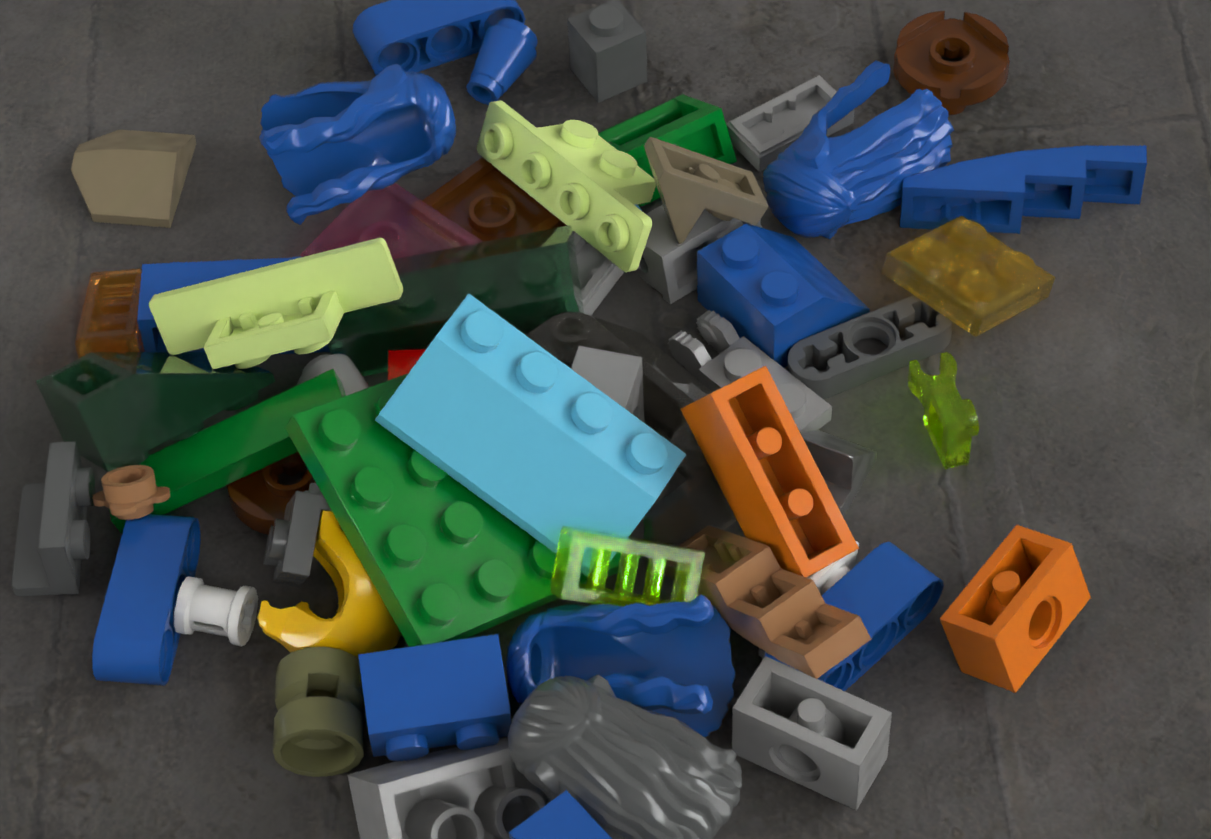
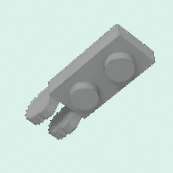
M708 310L698 317L696 322L697 329L700 332L699 334L702 335L703 340L708 345H712L713 349L719 353L713 359L710 357L705 346L696 338H692L691 334H687L686 331L683 332L681 330L668 339L671 355L690 374L698 379V385L710 394L766 365L800 433L819 430L831 421L832 406L744 336L739 338L733 325L724 317L721 318L719 313L716 314L714 310L712 312Z

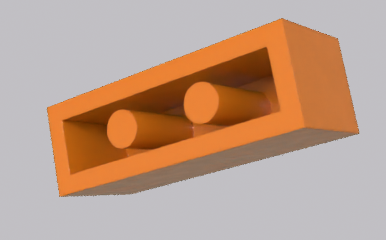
M766 365L681 408L745 537L770 546L781 569L808 577L859 549Z

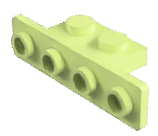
M502 100L490 102L477 144L478 154L622 271H636L651 231L652 219L635 205L651 202L656 187L655 179L637 166V161L631 155L615 149L598 135L595 127L586 122L567 120L563 124L536 128Z
M376 238L155 294L149 302V308L169 354L177 355L204 348L212 370L233 364L238 369H247L263 363L274 354L294 350L296 354H308L323 348L332 340L344 313L398 300L403 293V286L386 241L383 238Z

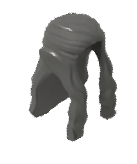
M595 675L587 681L575 676H559L549 679L538 685L529 694L512 719L508 732V746L511 759L515 762L517 770L524 774L532 784L540 788L551 801L567 790L612 839H713L721 826L726 824L731 818L733 808L740 801L739 790L742 788V770L740 764L735 760L737 754L732 749H722L710 743L705 737L676 718L639 708L628 701L617 698L608 681L600 675Z

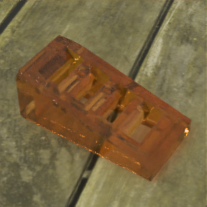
M142 269L91 273L75 339L80 368L85 379L139 377L143 374L146 355L137 322ZM128 296H132V297H130V298L104 299V298H115V297H128Z

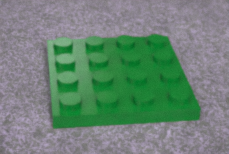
M408 373L294 414L285 427L409 647L466 639L628 569L642 556L630 535L599 577L592 581L375 421L376 417Z

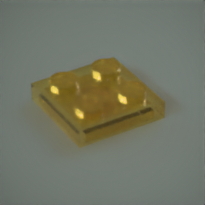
M962 215L888 252L881 271L882 274L974 337L983 334L1048 298L1055 280L1054 276L1037 266L1029 256L1013 250L987 233V230L981 224L968 220Z

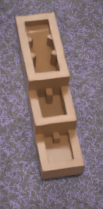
M708 525L657 560L662 572L691 597L705 595L731 629L779 661L815 679L871 640L860 616L826 604L814 580L781 569L768 545Z

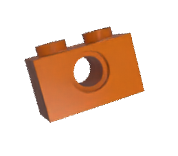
M1019 525L1013 528L940 618L962 673L1014 693L1018 691L1091 598L1072 543Z

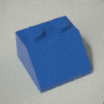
M746 223L697 251V300L707 310L711 312L714 310L716 314L719 313L721 318L724 317L733 325L739 338L744 336L783 368L788 366L789 351L798 341L870 312V309L792 236Z
M498 634L358 654L368 734L373 757L387 755V758L392 761H410L427 755L429 748L457 744L460 750H471L496 745L499 742V738L508 737L511 713Z

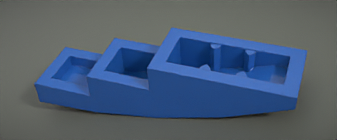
M1083 145L1025 150L962 161L915 174L903 179L900 228L1020 234L1022 216L1080 219L1083 202L1140 204L1147 166V147Z

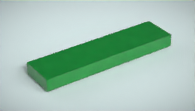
M334 369L326 371L130 464L151 467L154 470L156 485L170 489V498L162 503H154V510L150 514H167L298 452L285 427L292 415L346 396L343 384ZM110 512L111 521L122 534L126 520L118 519Z

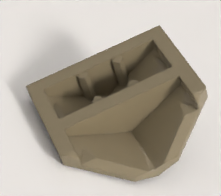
M119 129L79 144L74 152L71 172L87 205L92 221L171 228L195 150V135Z

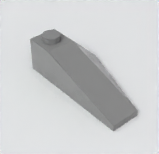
M508 737L499 738V742L493 746L471 750H460L458 747L428 753L424 757L415 760L395 761L348 774L360 839H509V832L551 802L540 788L532 784L515 767V762L512 761Z

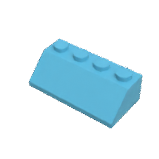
M470 294L466 296L375 419L377 423L592 581H595L657 500L686 456V453Z

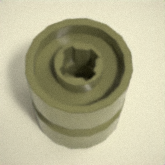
M307 647L291 652L280 660L276 668L275 703L278 712L274 718L273 753L275 761L284 769L299 775L312 777L334 776L348 772L359 765L364 756V719L361 711L365 704L359 659L344 650L330 647Z

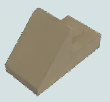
M649 137L644 145L645 152L665 213L679 244L685 241L704 209L721 220L730 221L735 218L757 225L769 207L753 172L653 137Z

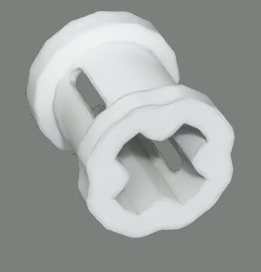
M187 576L177 595L174 610L175 631L191 635L195 630L228 637L232 645L241 647L246 645L252 634L257 615L258 595L256 589L250 586H242L238 591L204 585L203 579Z

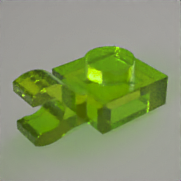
M945 352L940 354V374L936 376L925 374L921 370L917 359L910 361L908 387L920 400L924 408L923 423L944 469L969 464L972 437L977 436L979 433V422L972 401L969 398L962 399L956 387L957 362L950 353Z

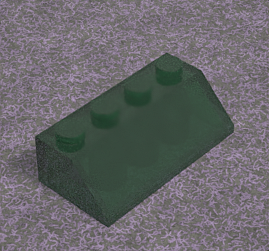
M569 225L393 259L403 286V293L400 299L344 313L332 340L327 345L332 355L344 354L350 357L362 376L388 372V351L427 349L468 294L475 297L535 343L585 335L587 331L572 227Z

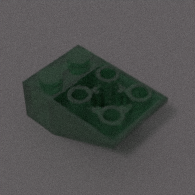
M90 352L37 380L36 383L63 441H76L79 455L109 472L120 467L143 463L149 457V450L167 440L179 441L193 436L204 427V420L222 410L234 411L251 404L259 397L258 391L275 382V379L271 372L258 366L238 369L233 364L212 370L205 352H185L177 355H171L168 352Z

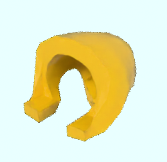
M321 511L313 556L324 567L337 588L339 607L336 616L329 619L318 617L309 609V604L303 601L292 607L277 608L270 606L267 600L261 601L258 614L259 626L266 635L279 642L289 652L307 647H330L344 650L358 658V654L392 650L402 635L344 531L338 524L333 512Z

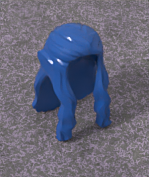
M876 60L867 66L862 74L858 75L854 83L839 88L826 106L812 116L802 135L787 147L784 152L779 153L778 159L773 160L764 170L763 182L764 190L767 193L766 200L774 216L788 230L798 236L806 238L823 236L831 239L838 229L846 224L867 220L901 205L904 178L944 167L951 161L950 149L953 147L950 134L954 131V128L948 120L949 113L947 109L942 106V102L933 95L931 90L918 89L907 100L877 115L863 126L841 136L827 137L828 128L840 121L853 109L863 104L877 89L888 83L891 70L890 65Z
M394 64L386 67L370 81L323 82L295 94L285 96L271 95L269 101L261 109L262 117L260 124L263 128L259 139L260 143L267 150L269 157L272 158L278 173L282 176L283 187L296 196L291 198L286 206V211L293 222L301 225L307 216L319 214L341 203H351L367 191L384 189L393 185L402 176L432 165L441 156L446 155L450 151L456 136V124L450 100L440 83L423 73L405 72L400 65Z
M705 595L693 596L670 603L640 601L618 606L612 604H598L587 607L582 605H562L549 608L546 612L536 613L527 617L513 634L506 655L508 685L513 696L521 705L538 685L549 679L559 676H575L587 681L595 675H600L608 681L617 698L628 701L639 708L676 718L703 737H707L709 732L717 730L722 725V719L729 711L728 704L734 697L732 685L735 679V669L732 665L731 644L729 643L731 629Z

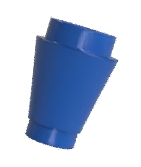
M510 18L500 19L496 25L487 28L470 81L466 87L468 93L475 100L487 105L490 102L498 101L537 57L535 48L538 44L534 32L525 24Z

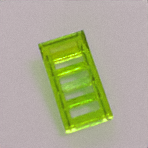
M562 526L550 590L552 594L560 599L597 605L612 604L623 607L640 602L647 605L678 601L691 603L697 598L705 552L610 533ZM585 547L593 548L587 584L579 583L584 550ZM611 551L621 553L615 590L605 588ZM640 556L649 557L642 595L633 593ZM666 560L677 562L670 600L660 598Z

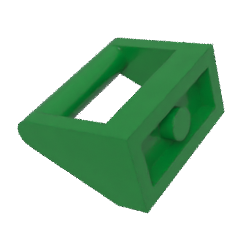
M683 94L598 133L601 138L615 149L631 155L637 161V166L653 178L654 176L644 148L649 137L728 164L737 162L722 108ZM657 186L655 187L651 202L660 198ZM650 202L638 204V206L642 207Z

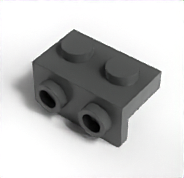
M76 441L51 442L49 444L45 483L26 484L22 488L11 586L16 596L79 594L82 559H88L90 555V529L86 520L87 506H94L92 497L96 489L92 467H83Z
M310 483L308 491H296L286 505L284 520L275 519L274 526H270L264 565L275 566L272 583L299 587L310 575L321 511H332L316 483Z

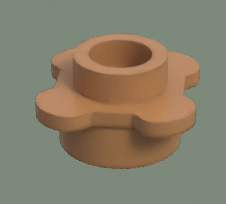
M130 465L106 473L101 478L103 490L94 494L92 498L95 506L109 508L111 514L116 518L131 520L150 514L154 510V503H162L168 500L171 495L168 487H158L156 485L154 470L151 467Z

